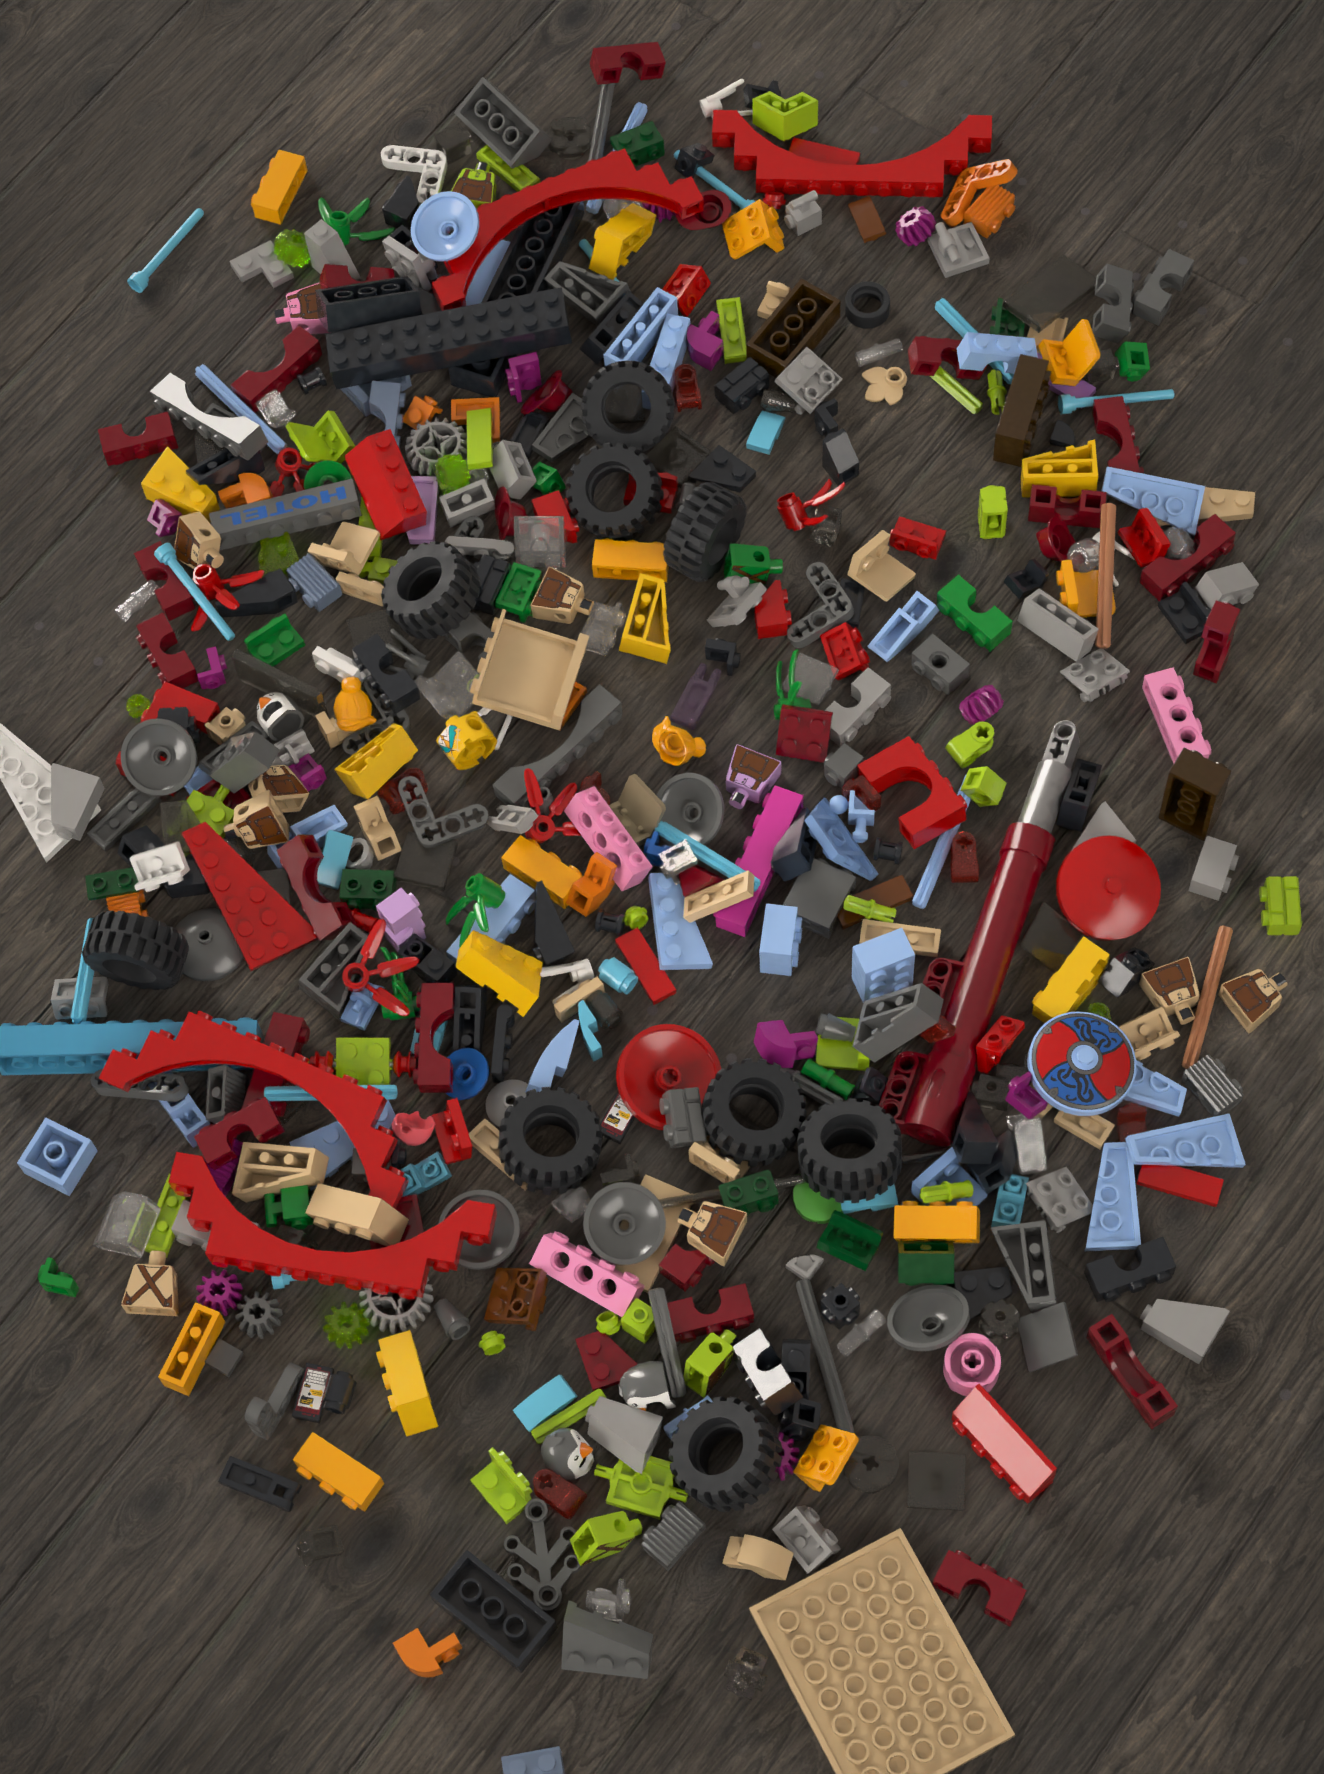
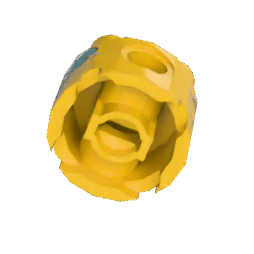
M477 711L458 717V715L450 717L445 723L447 727L436 739L437 744L458 770H467L478 765L477 759L481 756L486 759L497 744V739Z

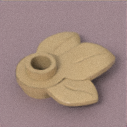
M873 367L862 373V377L871 384L865 394L866 400L880 402L885 399L889 405L900 401L903 396L902 388L907 382V376L901 368L891 367L887 370L882 367Z

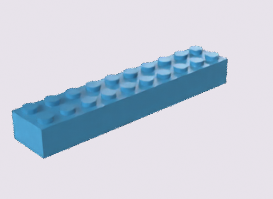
M246 1017L240 1018L238 1021H227L223 1018L212 1019V1022L219 1025L222 1024V1021L237 1027L236 1032L244 1036L246 1032L262 1038L260 1043L264 1042L265 1038L257 1020ZM163 1019L152 1023L144 1020H135L132 1023L108 1021L106 1024H95L90 1021H83L80 1024L55 1022L53 1025H42L41 1023L32 1022L23 1026L3 1023L0 1026L1 1075L95 1073L104 1068L112 1049L121 1052L122 1048L136 1053L135 1059H137L151 1030L159 1033L160 1029L175 1035L174 1040H176L184 1022ZM226 1064L192 1065L172 1069L171 1072L208 1071L210 1068ZM227 1065L235 1070H254V1068Z

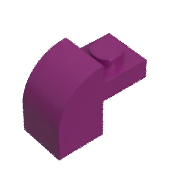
M713 311L706 318L701 319L698 327L690 324L687 330V345L690 358L696 364L712 371L723 355V340L715 336L720 329L719 314Z
M783 1020L757 1023L753 1043L760 1056L767 1060L768 1063L773 1065L775 1062L781 1065L782 1068H793L794 1060L814 1058L818 1037L815 1031L790 1034Z

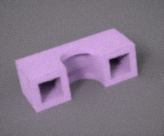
M402 888L376 906L379 917L386 921L385 937L397 952L414 933L422 939L426 938L424 932L426 926L421 919L423 915L418 908L420 904L412 893L407 895Z

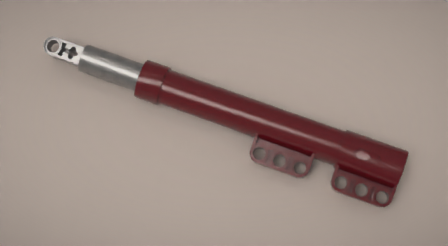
M1063 720L1054 726L1043 759L1038 763L1018 822L1008 826L999 852L1000 860L964 961L937 958L928 967L923 984L944 999L938 1023L920 1033L924 1037L936 1039L932 1051L927 1055L912 1051L901 1052L895 1059L879 1106L885 1109L886 1114L897 1112L893 1118L899 1126L901 1134L909 1135L922 1143L939 1147L948 1146L951 1144L975 1075V1064L977 1061L976 1045L985 1036L1041 874L1047 868L1055 845V839L1051 832L1072 772L1070 770L1080 743L1075 724L1071 721ZM947 972L944 976H938L940 973ZM914 1065L912 1069L904 1070L907 1066ZM899 1089H906L903 1093L896 1094Z

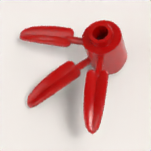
M282 449L275 463L276 470L281 475L278 481H273L269 488L273 496L278 497L282 495L285 488L282 484L284 477L294 476L296 482H294L293 487L296 492L305 490L304 479H300L297 472L299 468L309 470L315 463H311L309 466L301 464L302 457L296 449Z
M828 479L818 493L803 504L800 497H796L794 492L780 497L777 500V509L786 528L798 531L805 526H813L827 519L828 515L809 518L805 509L808 506L815 507L833 498L843 490L845 483L843 482L837 488L827 493L832 485L831 480Z
M200 564L193 571V581L208 601L216 598L225 607L236 610L240 607V604L231 593L224 589V584L229 583L231 587H238L252 583L264 575V570L235 575L229 579L221 580L215 568L209 564ZM201 606L198 608L191 631H199L208 619V615Z
M525 769L524 779L529 805L535 808V812L538 815L533 821L531 829L525 832L527 839L530 838L538 844H542L550 839L554 832H563L564 836H581L572 822H564L562 827H555L552 820L554 815L560 816L574 797L577 791L576 783L567 785L549 806L551 812L548 816L541 815L539 806L543 805V798L539 783L533 770ZM538 826H541L544 832H541Z
M380 919L372 928L360 953L363 956L361 963H351L345 967L342 974L343 983L352 992H360L365 988L374 993L372 998L376 1002L398 1015L408 1016L410 1011L404 1003L384 988L378 987L375 989L369 984V976L379 974L382 978L411 969L419 962L417 957H405L380 963L377 965L378 969L367 970L365 964L368 958L373 959L385 932L386 921L385 919ZM353 975H360L361 981L353 983L351 981Z

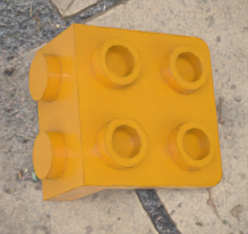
M759 199L730 216L722 223L729 253L734 260L764 243L777 253L785 248L782 240L784 234L777 222L779 216L773 207H769Z
M1082 319L1063 342L1043 339L1038 345L1042 358L1049 360L1048 370L1052 371L1050 378L1052 384L1076 386L1100 358L1098 345L1089 321L1086 319Z
M1072 560L1061 561V568L1059 571H1056L1057 585L1061 586L1062 592H1060V603L1082 618L1097 616L1099 570L1073 572ZM1114 594L1112 597V615L1116 610Z
M821 1424L806 1451L799 1459V1463L793 1473L811 1489L821 1492L825 1484L833 1485L856 1447L859 1438L854 1433Z

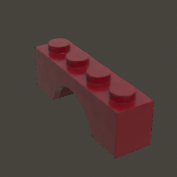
M300 325L282 340L285 356L276 368L266 372L247 370L231 384L232 391L254 413L265 408L273 397L282 393L289 383L297 379L296 375H302L303 371L311 364L316 363L322 355L319 340Z
M1123 396L1094 399L1092 415L1096 433L1110 437L1117 443L1120 449L1118 455L1107 462V467L1144 474L1143 467L1138 465V460L1140 459L1139 447L1134 446L1133 442L1135 440L1134 426L1129 425V405H1125Z
M1216 514L1212 515L1196 529L1194 541L1197 551L1193 555L1182 560L1158 557L1142 570L1140 584L1158 601L1170 597L1179 591L1182 583H1191L1202 569H1209L1220 555H1227L1234 547L1233 543L1236 532Z
M1215 601L1204 625L1202 634L1204 642L1193 675L1216 684L1228 660L1240 609L1231 603Z
M297 835L276 850L280 857V863L286 870L291 880V886L296 891L302 903V909L307 914L313 926V932L319 938V941L334 940L350 922L353 925H357L346 902H332L328 900L319 888L317 873L324 856L314 835Z
M422 983L421 992H417L416 996L417 1008H421L420 1017H416L415 1021L416 1033L420 1034L419 1043L414 1045L415 1059H418V1068L413 1070V1082L418 1085L421 1093H453V1065L451 1059L442 1056L435 1050L433 1040L439 1026L454 1017L455 986L454 983Z
M1113 1314L1088 1329L1087 1340L1152 1430L1175 1415L1178 1405L1163 1384L1152 1378L1142 1366L1131 1347L1128 1335Z

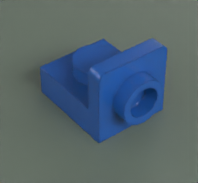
M654 831L652 838H647L644 846V853L647 854L648 861L651 865L677 871L676 863L680 859L679 851L667 845L660 847L659 832Z

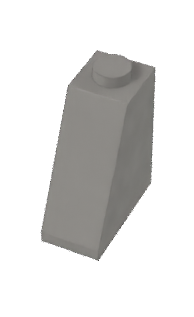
M321 219L304 233L311 264L317 272L322 273L324 264L347 265L350 276L357 281L361 280L338 232Z
M53 763L51 766V823L59 837L66 840L73 838L80 841L105 788L98 776Z
M1105 801L1099 806L1072 849L1082 842L1098 836H1117L1130 840L1135 844L1136 839Z
M1157 1299L1153 1306L1148 1304L1140 1316V1319L1143 1320L1141 1330L1195 1363L1200 1364L1225 1323L1230 1311L1220 1307Z
M599 1396L595 1406L590 1405L585 1422L589 1423L587 1434L633 1470L642 1474L660 1437L663 1417Z

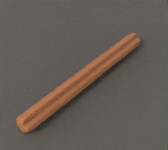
M1104 503L1101 506L1096 627L1099 630L1095 642L1096 647L1100 649L1109 648L1111 645L1116 505L1113 503Z
M1224 925L1220 926L1217 932L1195 1019L1182 1061V1067L1185 1069L1198 1062L1233 933L1232 928Z

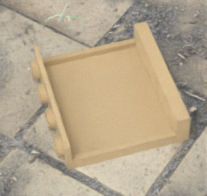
M502 609L500 618L495 617L492 624L491 632H494L493 638L488 637L484 652H487L486 659L481 657L477 672L481 673L479 679L474 678L471 685L470 693L474 694L472 704L560 731L586 651L589 635L580 633L577 641L505 619L506 610Z

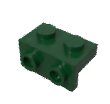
M653 121L610 137L614 150L619 151L625 148L635 168L665 155L664 140Z
M998 298L997 307L992 306L991 321L996 322L995 326H990V334L1024 337L1026 307L1002 306L1003 298Z
M133 867L85 876L87 897L90 901L140 891H136L134 887L138 883V879Z
M770 1170L733 1180L718 1187L723 1206L744 1211L747 1213V1217L750 1213L756 1211H770L775 1208V1205L779 1204L778 1191Z
M834 1210L828 1226L818 1240L816 1248L866 1271L879 1249L883 1232Z

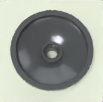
M157 718L146 720L136 725L124 739L121 748V765L127 779L140 791L151 795H168L183 788L192 778L197 765L196 746L190 734L176 722ZM162 751H164L167 754V759L165 761L161 760L160 753Z
M683 773L672 777L660 788L656 796L666 807L661 821L667 822L704 846L713 840L719 832L724 819L723 797L713 781L700 774ZM698 809L699 813L698 816L695 818L694 811ZM661 837L662 840L666 842L668 845L677 849H681L678 846L671 843L670 841Z
M206 908L194 911L185 916L175 927L178 933H182L185 936L189 945L182 974L193 980L215 981L224 978L236 970L244 959L219 909ZM203 935H209L208 939H201Z
M619 1182L604 1187L593 1196L584 1214L583 1228L589 1246L599 1257L613 1264L631 1265L647 1259L660 1246L665 1234L666 1218L661 1203L651 1191L635 1183ZM620 1221H627L629 1228L621 1230L619 1228Z
M489 1190L465 1192L454 1198L445 1207L440 1216L439 1223L460 1208L467 1200L495 1204L497 1217L491 1244L483 1243L482 1246H476L464 1240L458 1264L462 1267L476 1270L494 1267L507 1259L518 1243L520 1223L517 1212L512 1204L498 1193Z
M945 1285L922 1286L907 1292L894 1303L888 1314L887 1326L892 1339L903 1348L913 1351H932L952 1343L964 1332L969 1323L970 1309L966 1298L952 1287Z

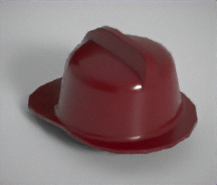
M719 190L700 192L704 198L703 211L683 220L679 214H676V219L681 226L689 230L715 228L724 223L730 215L731 202L729 197Z
M561 370L551 374L546 382L525 401L521 408L522 414H528L536 408L545 412H555L562 407L573 392L561 379Z
M504 486L500 487L495 497V517L499 529V539L504 540L506 536L527 534L529 522L525 507L511 501L507 489Z
M1055 516L1051 518L1048 522V527L1036 533L1042 554L1046 558L1055 561L1072 560L1073 568H1082V552L1069 532L1067 525L1060 517Z

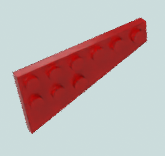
M206 822L182 832V836L250 971L319 939L314 934L312 926Z

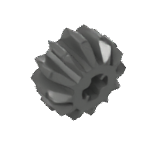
M257 1291L254 1293V1299L245 1296L246 1305L238 1304L237 1309L241 1313L235 1316L236 1321L241 1322L239 1329L242 1332L247 1331V1335L250 1338L254 1337L257 1333L259 1338L263 1339L265 1331L274 1335L272 1326H281V1321L278 1317L283 1315L282 1309L278 1308L279 1301L277 1299L271 1300V1295L267 1292L262 1298ZM262 1311L261 1318L256 1319L255 1316H258L257 1312Z

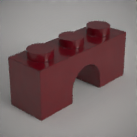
M650 42L593 48L589 64L597 85L619 83L622 68L633 69L638 74L640 80L662 78L666 61L659 43Z
M324 264L319 278L321 289L364 283L350 276L347 265ZM370 267L364 282L395 278L394 268Z
M915 336L908 349L912 375L934 376L942 363L941 361H945L954 367L956 378L979 380L987 365L983 371L960 369L957 347L962 340Z
M164 412L145 417V431L141 435L134 437L124 433L122 424L98 429L103 454L108 466L119 465L126 461L143 459L149 455L163 453L167 446L171 450L177 449L178 444L169 413Z
M1032 484L1028 521L1048 523L1051 518L1057 516L1066 525L1100 529L1101 506L1106 503L1107 492L1082 490L1079 497L1066 499L1057 494V487Z
M159 541L134 553L148 584L157 580L167 581L164 586L154 590L165 616L168 621H171L195 609L194 597L169 565L160 563L154 556L156 549L163 545Z
M163 612L136 625L140 634L136 636L142 650L148 649L150 654L146 656L152 668L158 667L160 673L157 676L162 685L164 682H168L184 689L199 681L197 672L185 650L176 654L165 653L168 648L177 644L178 641Z
M264 1097L250 1101L247 1107L240 1111L228 1113L222 1121L215 1125L210 1124L203 1127L194 1138L207 1164L215 1171L238 1158L233 1144L235 1138L240 1133L251 1131L259 1142L263 1144L285 1132V1129L273 1105Z
M675 1244L658 1264L659 1273L686 1292L690 1286L695 1287L703 1276L701 1272L707 1265L712 1266L715 1261L698 1249L686 1251Z
M746 1283L720 1289L719 1299L721 1305L712 1314H702L697 1311L692 1297L667 1303L675 1341H680L683 1344L690 1343L696 1340L698 1336L706 1334L708 1336L710 1333L720 1335L725 1329L734 1327L735 1330H741L749 1327L750 1323L754 1322V1313Z
M948 1550L933 1580V1587L958 1600L962 1591L967 1586H982L989 1595V1601L985 1607L984 1614L1010 1627L1027 1590L1022 1588L1023 1584L1011 1577H1008L1007 1580L996 1574L997 1571L987 1564L982 1563L981 1566L970 1561L971 1557L962 1551L956 1550L954 1553Z

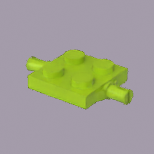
M220 785L214 797L205 796L193 790L169 827L168 835L183 844L182 850L185 858L191 852L182 836V832L206 822L224 838V826L233 823L234 810L223 804L230 790L223 785Z
M650 1456L642 1474L633 1470L620 1459L613 1469L599 1464L596 1465L594 1476L610 1480L606 1504L660 1520L665 1504L670 1498L684 1503L687 1502L688 1494L685 1490L673 1487L674 1475L670 1470V1463H672L670 1461Z

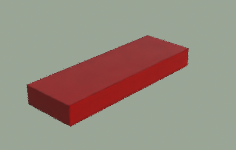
M793 138L789 148V152L823 163L858 165L860 160L859 152Z
M638 927L615 939L616 945L630 968L635 972L638 981L653 1005L676 994V988L666 972L660 970L658 959Z
M1142 1165L1137 1185L1217 1207L1224 1179L1179 1166Z

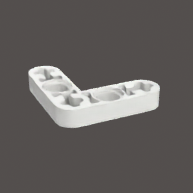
M389 145L382 149L381 159L386 168L422 173L416 195L419 206L427 199V192L430 193V196L441 193L447 170L445 153L439 150ZM413 156H417L420 158V160L416 163H410L408 161L409 158ZM434 177L438 179L435 184L426 183V180Z

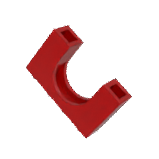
M164 682L161 689L156 690L149 709L143 712L141 722L158 719V710L160 708H172L174 710L175 707H187L190 715L196 717L197 728H200L201 732L208 734L204 725L207 722L210 723L221 711L218 703ZM120 751L116 758V765L120 774L126 777L121 765ZM160 756L161 760H166V758ZM176 792L171 793V794H168V795L174 797V795H175Z
M909 736L857 765L859 780L872 797L903 781L919 782L931 791L930 797L923 804L899 817L900 832L913 849L920 847L966 820L967 803L961 795L957 796L947 777L943 778L939 774V769L933 760L929 761L925 756L922 746L919 743L915 744Z

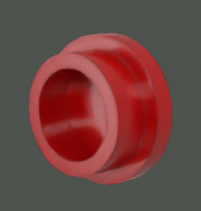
M772 191L766 192L763 202L774 209H781V205L786 204V199H784V193Z

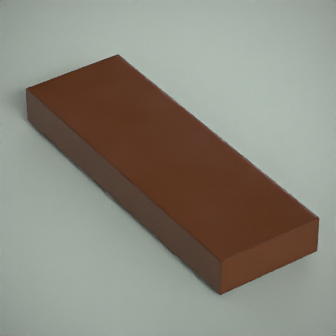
M903 875L853 895L867 901L873 899L875 903L890 908L913 900L914 897ZM843 907L837 916L842 930L865 919V916L847 911Z

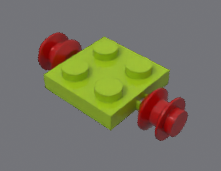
M338 1037L336 1038V1059H334L330 1051L327 1052L326 1056H320L319 1052L316 1051L315 1056L310 1057L311 1065L317 1068L319 1064L336 1070V1076L340 1078L344 1074L358 1080L357 1085H391L390 1070H393L397 1077H400L402 1072H407L411 1078L414 1068L418 1067V1061L412 1055V1051L409 1052L408 1056H402L400 1051H398L394 1058L390 1059V1038Z

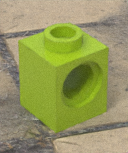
M988 766L970 768L961 791L979 807L998 805L1007 783Z
M635 1298L621 1318V1325L624 1331L645 1344L656 1329L651 1307L640 1299Z

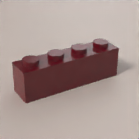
M273 1012L263 1044L270 1046L272 1042L286 1049L284 1053L294 1057L295 1053L302 1055L301 1050L303 1044H307L309 1040L310 1029L304 1018ZM254 1069L242 1109L246 1108L250 1101L256 1098H264L265 1087L294 1086V1084L279 1076ZM270 1101L278 1117H283L286 1111V1101Z

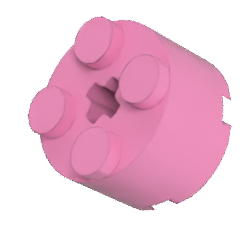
M967 1333L959 1336L949 1345L944 1358L943 1373L949 1388L958 1394L967 1396L976 1385L980 1384L987 1392H990L998 1380L1001 1367L1000 1352L984 1335ZM969 1362H974L975 1368H970Z

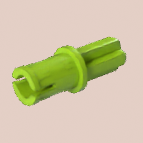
M993 369L987 375L989 384L987 395L991 399L992 413L1000 415L999 407H1001L1002 412L1006 402L1005 395L1007 391L1003 386L1002 373Z
M848 895L844 900L843 908L845 910L863 915L867 920L873 918L882 922L893 923L894 919H891V917L895 918L896 916L895 908L877 904L873 899L867 901Z
M969 1180L955 1183L943 1181L941 1185L921 1188L919 1196L923 1203L936 1201L950 1203L952 1199L972 1197L973 1185Z

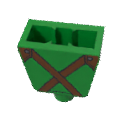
M730 544L723 567L724 579L737 575L747 577L750 581L749 584L761 582L763 585H766L769 574H782L783 561L782 559H770L769 549L766 546Z

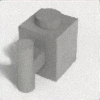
M815 190L785 205V224L789 229H793L797 236L822 224V210L815 201L818 199Z

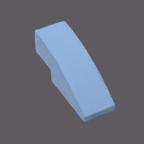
M916 591L902 609H897L867 647L888 662L926 627L939 612L938 607L920 592Z
M332 805L290 826L289 841L297 835H314L319 848L324 845L328 830L340 833L347 827L348 823L336 806ZM287 842L267 846V854L280 872L285 869L280 863V857L276 850Z
M574 1019L565 1026L547 1046L530 1077L526 1093L533 1089L536 1092H540L542 1087H551L554 1075L563 1077L569 1062L579 1020Z
M171 1070L163 1072L167 1074H173ZM151 1082V1083H149V1084H148L149 1088H150V1089L155 1088L156 1085H157V1082ZM187 1094L182 1100L175 1102L158 1100L190 1145L195 1148L198 1144L194 1136L199 1134L200 1130L210 1125V1123L196 1106L191 1096Z

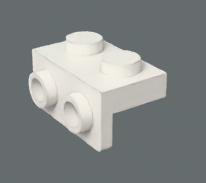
M317 646L312 653L315 667L341 683L344 678L354 676L359 678L362 685L367 677L363 671L360 672L359 668L353 665L351 658L333 648H328L326 651Z
M180 842L130 857L138 879V883L134 885L136 891L145 889L146 892L159 888L160 884L168 882L169 885L176 884L184 880L183 876L190 871Z

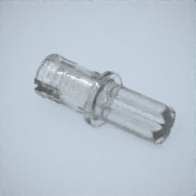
M895 339L881 345L874 343V346L855 352V359L859 367L878 360L882 362L884 357L902 351L903 345L900 339Z
M149 580L135 593H129V597L114 609L118 617L125 622L139 608H144V603L155 594L154 590L159 588L153 580Z
M874 1309L859 1324H854V1329L836 1345L840 1353L844 1356H849L864 1341L869 1342V1337L881 1325L887 1322L885 1317L877 1309Z

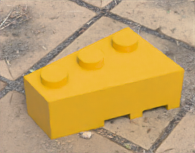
M632 203L625 209H621L616 216L611 217L604 225L599 226L594 234L596 241L589 269L607 276L608 279L614 280L617 276V268L620 265L625 267L628 263L627 256L632 251L637 253L651 236L656 214Z
M1095 439L1088 441L1087 445L1074 448L1072 445L1066 447V451L1055 454L1050 451L1022 459V497H1031L1032 484L1057 487L1056 492L1060 497L1080 496L1082 490L1097 491L1098 468Z
M167 446L141 482L146 499L152 502L155 499H163L182 513V516L200 512L211 523L209 513L220 510L215 493L207 485H199L186 474V470L189 467Z
M640 573L619 651L667 664L671 650L668 637L669 628L666 614L667 605L664 579Z
M393 723L334 770L350 793L368 800L404 764L413 759V755L418 749L404 728Z
M475 930L470 933L458 950L456 962L458 970L483 987L485 984L498 993L496 998L502 1002L505 999L519 1009L517 1013L522 1017L525 1016L539 997L540 973L542 972L543 962Z
M1083 936L1061 968L1051 976L1045 990H1040L1032 1000V1004H1034L1032 1015L1046 1023L1058 1015L1075 1012L1098 985L1099 982L1097 981L1107 968L1110 954Z
M408 1330L379 1339L381 1351L376 1352L380 1368H386L387 1373L382 1374L385 1388L392 1391V1395L388 1396L391 1411L398 1412L406 1437L438 1427L411 1331Z

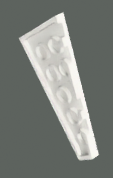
M0 723V779L47 863L70 841L59 837L51 823V765ZM98 804L90 820L101 811Z

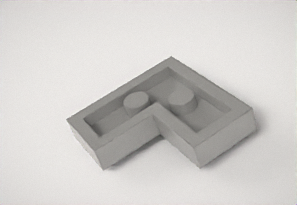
M271 240L230 260V265L241 282L263 272L272 287L275 288L294 278L293 272Z

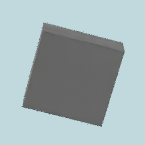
M219 1339L205 1360V1364L230 1377L244 1353Z

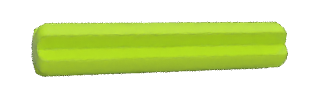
M939 366L934 376H930L972 414H977L983 408V403L941 366Z
M601 1389L593 1391L534 1428L531 1433L538 1444H542L545 1437L561 1428H567L585 1417L590 1405L595 1406L599 1396L606 1398Z

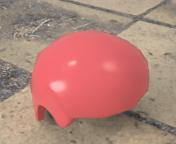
M419 1111L411 1114H396L392 1121L391 1129L395 1137L400 1139L402 1143L408 1146H418L424 1144L429 1139L436 1124L433 1117L429 1116L427 1119H422Z

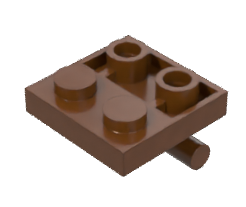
M497 1268L484 1320L496 1324L526 1325L525 1329L536 1331L539 1316L543 1314L547 1299L545 1296L549 1280L546 1277L547 1272L542 1269Z

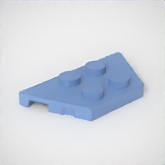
M823 798L804 820L809 827L810 835L818 840L823 847L824 855L828 859L872 881L878 875V872L857 842L852 839L851 833L839 816L831 811L828 800Z

